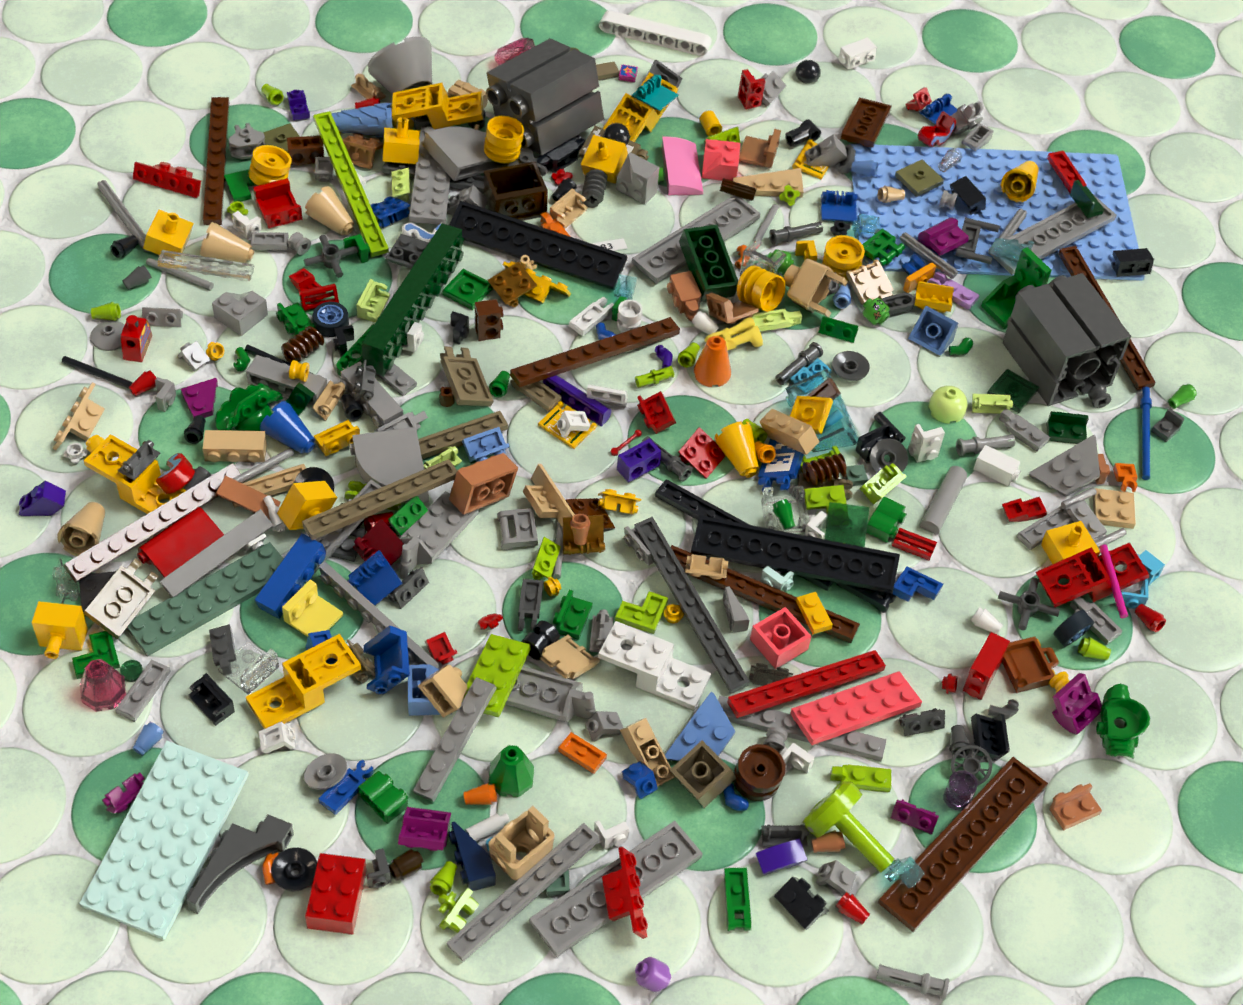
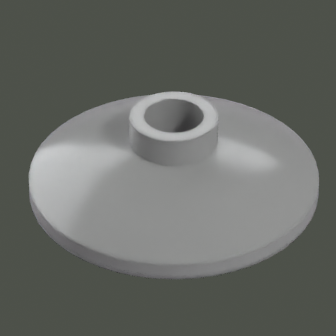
M106 321L98 324L91 332L93 345L105 351L121 348V333L124 324L118 321Z
M329 753L321 755L307 766L304 773L305 782L310 788L316 790L333 787L345 776L347 762L339 754Z

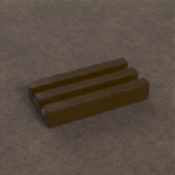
M723 178L719 191L753 201L757 188Z

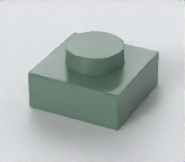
M864 464L846 466L845 478L852 481L853 486L864 485L868 481Z
M569 870L547 887V896L565 895L570 891Z

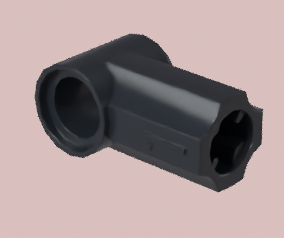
M807 119L801 123L800 127L787 132L785 138L787 144L791 147L810 139L816 141L821 135V130L811 120Z

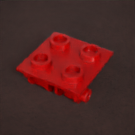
M700 427L678 451L680 454L678 457L681 458V461L684 464L690 463L705 479L709 477L726 456L717 443Z

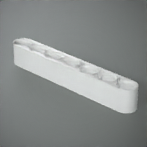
M606 11L599 23V28L605 33L698 56L706 55L712 42L711 38L703 33L614 11Z

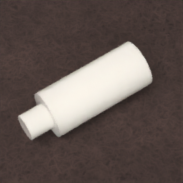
M507 813L501 816L495 814L466 828L465 832L477 842L502 830L504 824L510 822Z

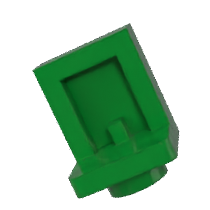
M361 234L343 239L344 249L357 246L359 251L357 255L361 263L369 262L368 254H370V247L368 243L364 242Z

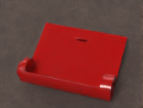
M197 507L138 548L139 553H137V556L143 564L151 565L153 563L165 578L224 536V534L202 508Z

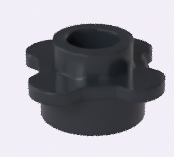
M836 220L830 231L834 236L847 235V231L850 230L851 226Z

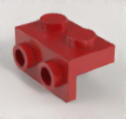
M661 391L645 400L641 395L637 397L640 402L637 406L641 414L646 416L644 422L648 429L652 428L657 434L676 424L675 418Z

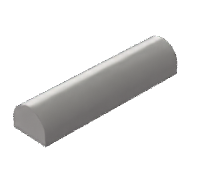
M959 466L949 468L920 524L921 528L937 535L939 534L967 479V472Z

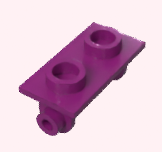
M140 772L138 774L134 773L122 782L126 789L124 792L117 786L105 794V798L102 801L108 807L106 810L115 814L127 809L128 804L136 799L144 784L142 781L145 780L144 776Z
M897 799L890 818L933 834L939 816L934 811L931 812L921 807L918 809L915 805L905 802L904 799L901 801Z

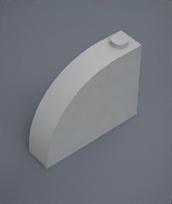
M445 127L428 131L425 134L422 146L454 181L482 174L486 170L507 167V163L493 161L484 153L485 132L466 127Z
M416 427L352 435L353 443L349 444L351 456L355 455L357 469L366 484L372 479L381 487H384L424 470ZM428 491L418 495L422 502H429Z

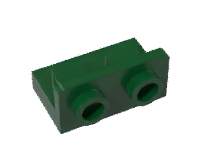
M1051 411L1046 423L1047 435L1050 437L1049 441L1078 444L1087 439L1086 425L1089 416Z

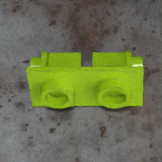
M739 127L730 128L718 134L708 136L706 139L740 143Z
M546 537L542 539L532 569V575L535 580L551 577L561 546Z

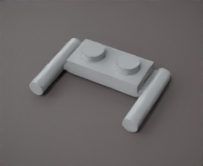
M1092 487L1061 502V506L1063 509H1066V512L1074 522H1083L1099 548L1101 545H1107L1125 536L1127 532L1124 528H1121L1106 535L1107 530L1085 502V499L1097 493L1096 489Z

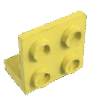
M309 580L282 607L284 621L307 637L309 633L329 630L343 616L341 610L318 596L317 584L312 580Z

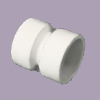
M625 300L619 304L617 329L621 333L641 327L642 306L639 302Z

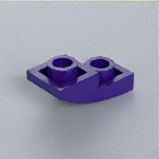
M304 90L286 92L292 119L310 118Z
M800 839L756 852L764 875L785 867L788 869L808 861Z

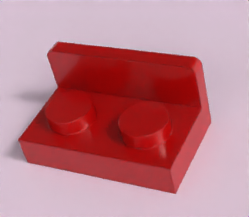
M748 69L742 70L737 95L745 109L761 106L766 82L764 78L755 80V77Z

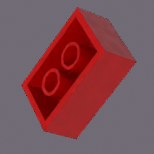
M324 853L319 854L305 916L307 929L354 934L367 872L366 859Z

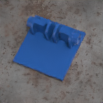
M944 94L943 97L937 98L931 104L926 105L919 113L936 125L941 112L944 111L951 116L957 112V108L950 104L952 96Z
M823 191L821 194L822 220L857 222L856 201L858 194L846 192L844 196V191L841 192V195H839V191H836V195L835 191Z
M390 196L385 198L383 202L374 203L370 206L375 217L378 219L379 227L384 228L390 225V223L393 224L395 221L398 222L408 217L410 214L408 207L411 205Z
M380 550L349 574L348 577L350 579L347 580L352 586L355 585L357 590L374 606L402 584V581Z

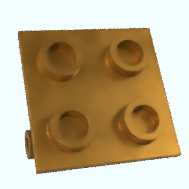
M519 262L488 279V282L503 302L512 307L518 305V297L537 287V284Z
M603 515L588 516L591 524L584 545H576L574 543V536L570 525L572 517H563V554L604 552Z

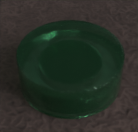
M137 660L124 662L120 668L121 676L127 682H135L143 672L141 663Z

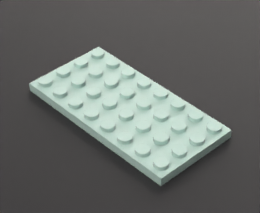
M166 741L79 903L81 907L165 940L249 775L248 771Z

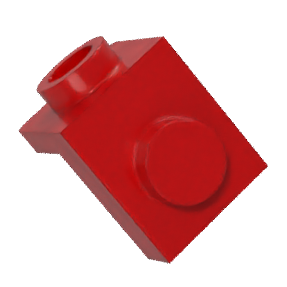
M923 87L913 94L914 98L905 105L907 110L920 111L924 109L926 105L932 102L927 87Z
M445 632L425 640L431 657L437 663L441 662L442 665H445L454 660L453 656L457 654V650H453Z

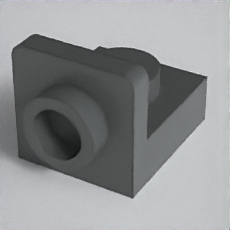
M1169 408L1165 416L1153 426L1151 432L1167 442L1180 431L1184 418Z
M384 848L375 850L376 859L372 860L374 872L366 875L369 888H381L387 883H391Z

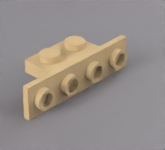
M92 382L88 388L84 386L80 392L79 397L81 400L74 403L70 410L73 414L71 417L69 415L66 417L62 424L65 428L63 431L59 430L54 438V441H56L53 447L54 450L60 447L68 432L85 441L90 437L105 408L88 399L96 385Z
M538 464L531 477L535 486L525 485L523 493L539 518H556L563 528V517H573L575 514L543 465Z

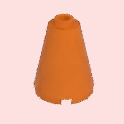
M712 336L707 340L694 366L696 380L707 387H712V385L723 386L731 377V366L726 341L720 336Z

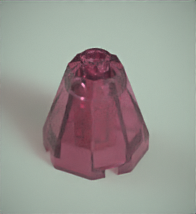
M521 38L499 48L497 53H495L496 63L501 65L535 46L533 39Z
M92 660L85 667L80 681L82 703L96 712L102 711V708H108V710L115 709L126 695L124 676L104 660Z

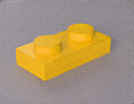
M816 592L797 597L796 603L812 634L832 629L833 624Z

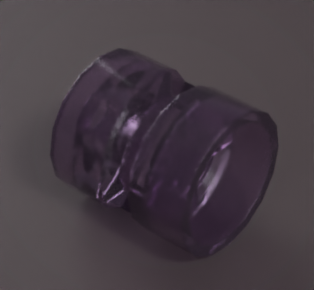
M963 770L956 771L950 776L943 795L945 803L950 808L963 810L972 801L978 786L975 776Z

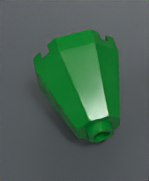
M506 746L490 763L489 785L495 784L496 792L500 796H507L509 794L512 797H520L533 787L534 765L518 746Z

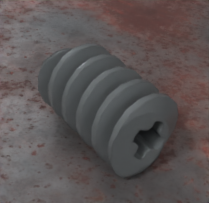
M590 170L585 175L582 196L585 197L586 201L582 203L587 207L595 208L603 201L607 182L605 172Z

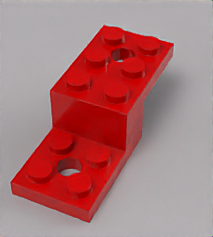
M1130 542L1109 551L1120 590L1149 578L1148 571ZM1092 547L1036 572V576L1054 608L1087 593L1093 602L1113 594L1111 579L1106 572L1102 555L1097 556ZM1118 565L1127 567L1124 571H1117L1115 569ZM1062 578H1067L1069 583L1061 585L1058 581Z

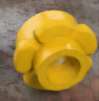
M210 342L207 345L206 354L211 360L216 361L223 357L225 350L220 343Z
M548 577V580L543 582L545 591L550 597L553 595L558 596L559 590H561V584L558 579Z
M674 604L667 605L663 612L665 619L673 624L678 623L684 616L680 606Z

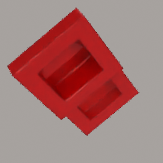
M305 268L289 276L290 281L298 291L321 287L315 281L314 275Z
M1040 496L1023 502L1019 498L1002 504L1009 522L1034 520L1047 515Z

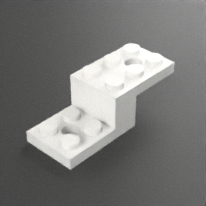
M615 621L598 653V658L637 673V688L694 711L711 678V673L672 658L673 643ZM623 644H629L632 648L630 650H624L621 648V646ZM686 681L689 686L681 687L678 685V682Z

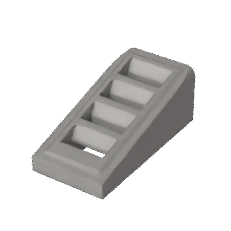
M979 123L962 140V144L977 151L991 140L994 131Z
M730 586L725 587L723 603L732 633L747 631L750 620Z

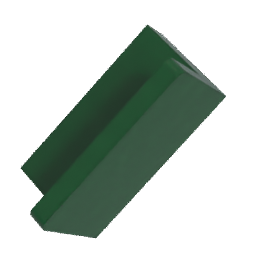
M1075 180L1070 196L1087 218L1102 215L1104 208L1087 186H1083L1079 180Z

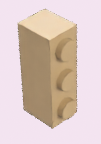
M771 409L759 421L768 438L805 455L819 443L812 426L777 410Z
M205 430L203 441L204 460L211 462H265L267 447L265 431Z

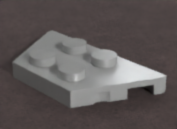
M1090 436L1029 472L1030 477L1038 479L1044 485L1057 490L1058 493L1065 497L1100 477L1096 436Z

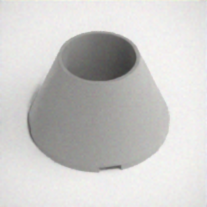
M409 37L404 39L405 42L397 45L393 42L382 48L368 62L369 74L392 95L393 92L432 85V47L427 38Z

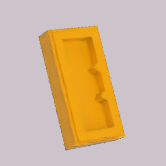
M933 262L929 263L906 277L903 290L909 293L917 288L919 281L928 282L930 278H933L937 266Z

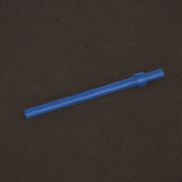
M1143 387L1140 400V408L1142 409V479L1149 480L1150 409L1152 408V399L1150 398V388Z

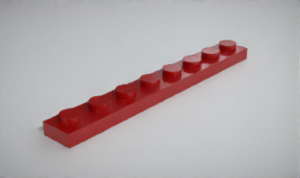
M873 650L729 696L727 703L736 718H740L884 671L886 665L877 651Z

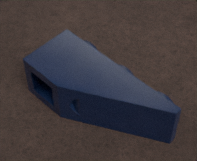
M455 821L451 822L452 831H449L448 834L451 845L455 844L457 851H454L456 863L462 866L463 871H460L462 884H467V887L472 891L495 886L496 874L490 855Z

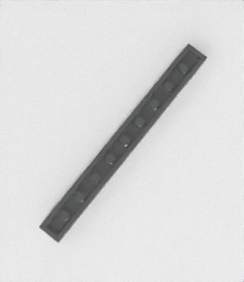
M653 516L634 524V529L645 547L650 551L652 560L730 694L749 686V679Z

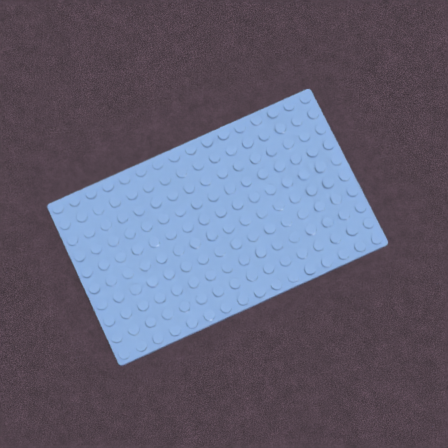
M850 144L856 151L854 162L870 160L878 162L877 175L872 176V178L857 174L851 170L853 192L858 194L856 201L858 240L861 244L865 243L882 228L896 237L895 244L897 245L902 243L899 238L904 232L917 240L920 232L948 218L958 220V227L962 230L966 217L1000 225L998 232L980 229L975 253L992 257L988 253L989 248L998 244L999 236L1018 209L1026 210L1027 214L1013 235L1075 203L1069 191L1047 160L1048 153L1053 152L978 149L975 151L970 148L876 144L874 147H866L861 144ZM1065 152L1091 193L1117 216L1114 221L1063 248L1077 246L1095 279L1144 280L1145 275L1117 277L1111 264L1115 262L1112 255L1113 251L1139 249L1118 156L1116 154ZM923 159L944 179V183L916 197L895 177V172ZM1026 161H1033L1039 168L1033 196L1024 202H1015L1008 199L1006 193H1003L1001 189L1003 176ZM964 176H967L986 197L985 210H981L973 215L969 213L968 206L958 195L953 211L949 210L948 207H939L943 191L946 190L952 194L951 191L953 189L950 188V184ZM883 186L903 189L905 191L904 200L883 203L878 200V190ZM905 245L902 254L894 257L891 263L884 265L882 268L884 271L905 272L901 266L904 263H908L913 254H916L926 265L929 262ZM957 248L941 256L933 249L930 250L954 267L958 274L1013 276L993 257L991 264L955 256ZM1059 250L1041 259L1052 270L1049 277L1062 275L1067 278L1071 277L1058 254ZM864 255L862 265L867 266L873 263L874 260Z

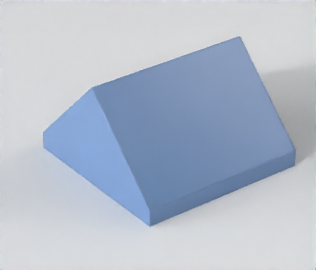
M925 306L908 339L941 356L954 341L958 322Z

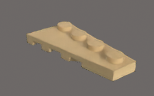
M801 168L733 178L734 182L757 188L755 196L779 197L786 185H790L792 189L798 190L800 192L799 197H803L804 193Z

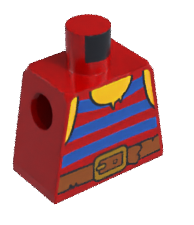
M130 315L126 318V323L121 333L123 360L143 361L152 338V332L147 319L139 318L135 315Z

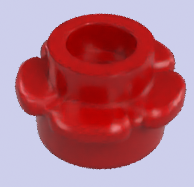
M951 673L947 677H943L942 689H946L947 694L949 692H956L958 677L953 676Z

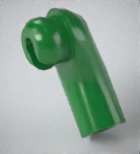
M966 337L962 339L959 346H949V355H966L973 347V340Z
M239 347L235 350V354L239 359H237V363H233V366L237 371L241 372L246 370L251 359L243 347Z

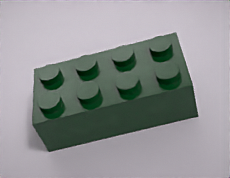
M718 225L683 229L679 243L689 271L692 272L702 294L700 301H707L706 294L714 293L724 298L734 297L737 292L738 278Z

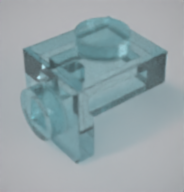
M859 214L852 224L855 238H859L861 232L876 234L881 230L879 217Z
M619 274L617 285L614 289V296L617 299L623 296L627 300H633L637 278Z
M910 856L901 860L899 858L895 859L888 866L890 870L884 876L889 882L901 879L908 888H912L925 873Z

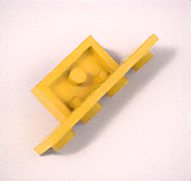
M504 261L502 265L507 269L515 264V262L510 261V263ZM525 269L537 284V287L525 293V296L544 303L550 289H553L570 297L571 293L567 289L568 286L560 282L555 284L551 282L552 279L544 275L539 277L535 275L536 272L533 270Z

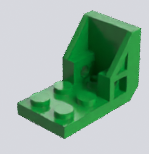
M1028 247L1022 249L1014 275L1003 280L982 301L981 307L1003 329H1006L1016 302V294L1022 288L1029 285L1038 287L1047 284L1052 270Z

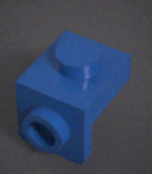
M639 761L631 764L622 771L623 778L635 787L637 797L640 799L658 789L654 772Z

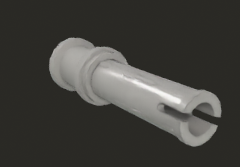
M1013 434L984 439L972 437V439L963 440L960 438L956 441V451L959 456H963L965 453L971 452L979 454L985 445L991 448L1014 447L1015 441L1008 442V440L1015 439Z
M879 964L876 977L878 980L881 979L919 989L924 995L930 993L941 996V999L944 1000L949 986L948 978L943 980L931 977L929 973L922 976L883 966L882 964Z

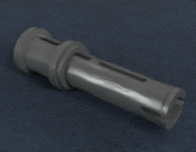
M818 221L793 228L785 226L780 230L772 229L769 232L770 241L773 245H777L783 241L791 242L793 238L823 232V226H819L822 225V222Z
M812 342L808 349L799 353L795 361L775 376L776 381L780 385H784L802 367L809 366L813 363V360L823 355L822 347L818 343Z
M649 436L645 437V438L642 440V442L645 441V440H647V439H649L650 437H649ZM652 440L661 450L660 461L666 465L667 470L675 473L680 481L687 480L692 474L693 468L685 465L680 457L671 455Z

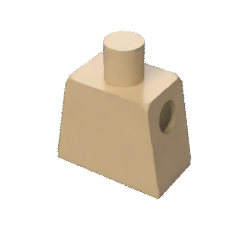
M449 664L434 672L418 685L419 689L443 718L460 708L467 691V685L461 678L462 671Z

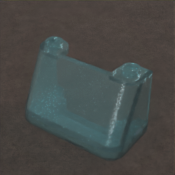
M828 369L787 387L788 396H786V400L789 406L794 405L797 396H807L826 379L832 378ZM841 394L833 400L829 415L839 409L844 417L834 425L824 428L822 434H816L819 443L811 450L813 453L831 450L832 446L837 448L854 446L858 442L859 435Z

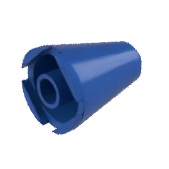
M286 401L280 402L271 409L274 413L270 417L268 415L265 416L261 422L260 430L265 431V434L301 454L311 452L315 447L314 437L292 406Z

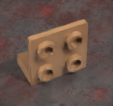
M774 129L773 135H769L768 140L745 136L739 161L772 168L779 146L781 130Z
M354 133L342 139L352 163L368 169L373 167L375 151L383 148V143L380 142V139L364 138L362 134Z
M706 294L709 315L727 324L736 323L738 319L752 317L754 313L759 312L757 307L743 301L732 303L729 299L717 294Z

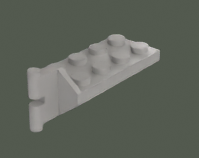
M445 491L428 508V512L400 537V540L404 543L402 546L400 577L406 578L408 573L418 564H431L478 515L479 509L463 515L450 502V493Z
M525 666L522 667L506 701V705L568 722L573 716L589 720L596 712L593 693L582 692L583 684L581 682L565 679Z

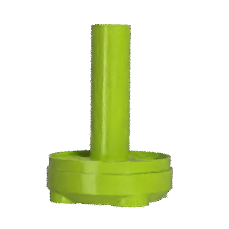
M845 778L810 810V813L802 822L805 824V828L817 838L821 837L835 825L881 873L895 858L849 812L861 798L862 793L853 782Z

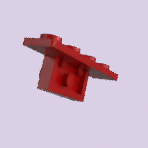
M140 162L134 163V180L194 198L199 197L201 180L192 178L193 172L187 171L186 168L172 167L167 162H160V164L154 166Z
M619 847L622 869L602 876L608 917L610 920L616 921L630 915L633 933L645 939L647 938L646 929H648V923L643 915L644 901L639 892L640 880L635 870L636 858L632 852H629L624 847Z

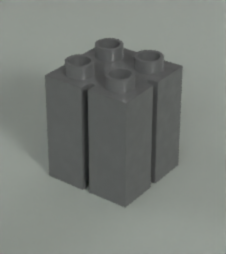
M549 38L486 72L489 87L486 89V95L489 102L493 105L495 117L501 115L510 116L520 121L524 127L521 148H529L543 155L604 120L601 94L599 91L592 92V90L599 87L595 58L576 49L571 50L569 46Z
M1081 273L1068 278L1062 275L1054 278L1049 284L1038 287L1029 285L1022 288L1016 294V302L1012 315L1007 322L1008 327L1003 344L1045 403L1051 406L1078 397L1077 388L1082 395H1085L1096 385L1112 386L1120 366L1118 359L1121 360L1123 358L1131 335L1085 275Z

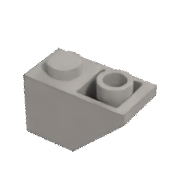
M831 135L805 152L809 166H834L847 158L845 145L835 135Z
M474 185L468 189L465 188L456 196L453 195L448 199L447 214L454 215L460 200L485 208L488 198Z

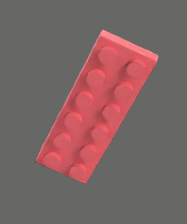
M898 671L791 708L790 715L810 744L815 745L921 707L922 700L901 672Z

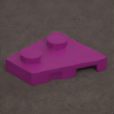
M217 378L181 389V394L193 419L196 416L206 418L214 414L216 388L218 387Z

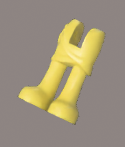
M751 317L743 319L742 322L729 329L725 328L722 331L711 333L704 339L706 343L710 337L720 336L726 341L727 350L735 349L736 346L745 342H751L755 348L763 346L758 326H755V322Z

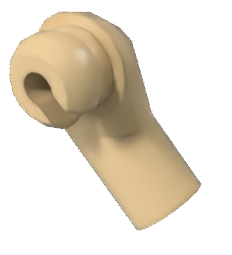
M523 255L519 260L524 269L535 270L537 268L534 261H530L527 255Z

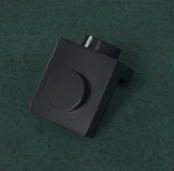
M452 311L450 317L451 326L454 327L453 342L461 344L462 340L467 338L469 334V316Z
M353 325L334 328L335 339H333V346L335 351H339L340 358L347 352V342L354 340Z

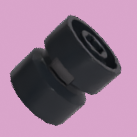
M541 620L521 642L530 644L529 657L541 660L543 649L558 641L560 635L552 624Z

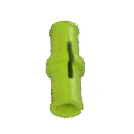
M669 366L660 370H650V373L635 376V383L638 388L652 383L654 385L659 384V381L674 377L673 368Z

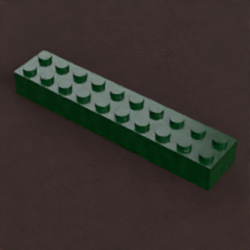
M443 223L440 225L362 342L363 362L367 360L366 366H373L377 375L384 377L386 372L392 369L396 357L399 358L403 346L407 345L408 331L414 322L419 323L420 320L424 319L427 309H430L433 305L434 298L439 296L442 286L448 282L449 275L454 273L458 261L461 262L464 254L462 251L464 242L462 229Z

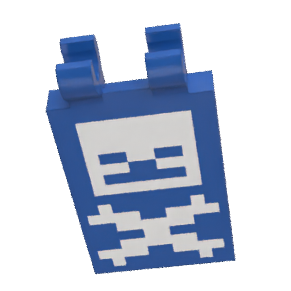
M770 439L768 445L775 448L776 456L772 462L762 463L758 474V484L763 485V492L771 491L773 481L781 484V491L788 490L791 479H797L804 454Z

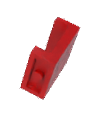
M288 178L253 187L255 201L268 229L303 220L302 208L296 203Z

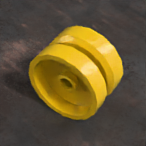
M271 145L256 147L252 154L249 177L256 185L288 178L292 159L285 150Z
M846 235L835 236L826 243L822 264L828 266L833 272L849 281L846 272L857 270L862 266L865 253L864 246L853 237Z

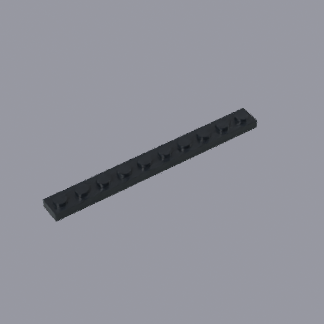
M667 479L655 492V497L699 520L701 515L748 524ZM800 576L826 591L834 583Z

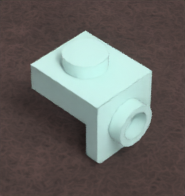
M766 566L762 570L760 582L783 592L788 591L794 583L792 581L794 572L789 571L783 577L769 566Z

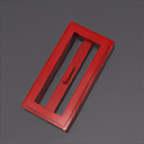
M335 284L298 292L301 308L304 311L315 309L324 302L339 303ZM334 296V298H332V299H327V300H323V301H319V302H314V303H310V304H305V302L314 301V300H320V299H323V298H327V297Z
M899 528L892 546L930 561L937 542Z

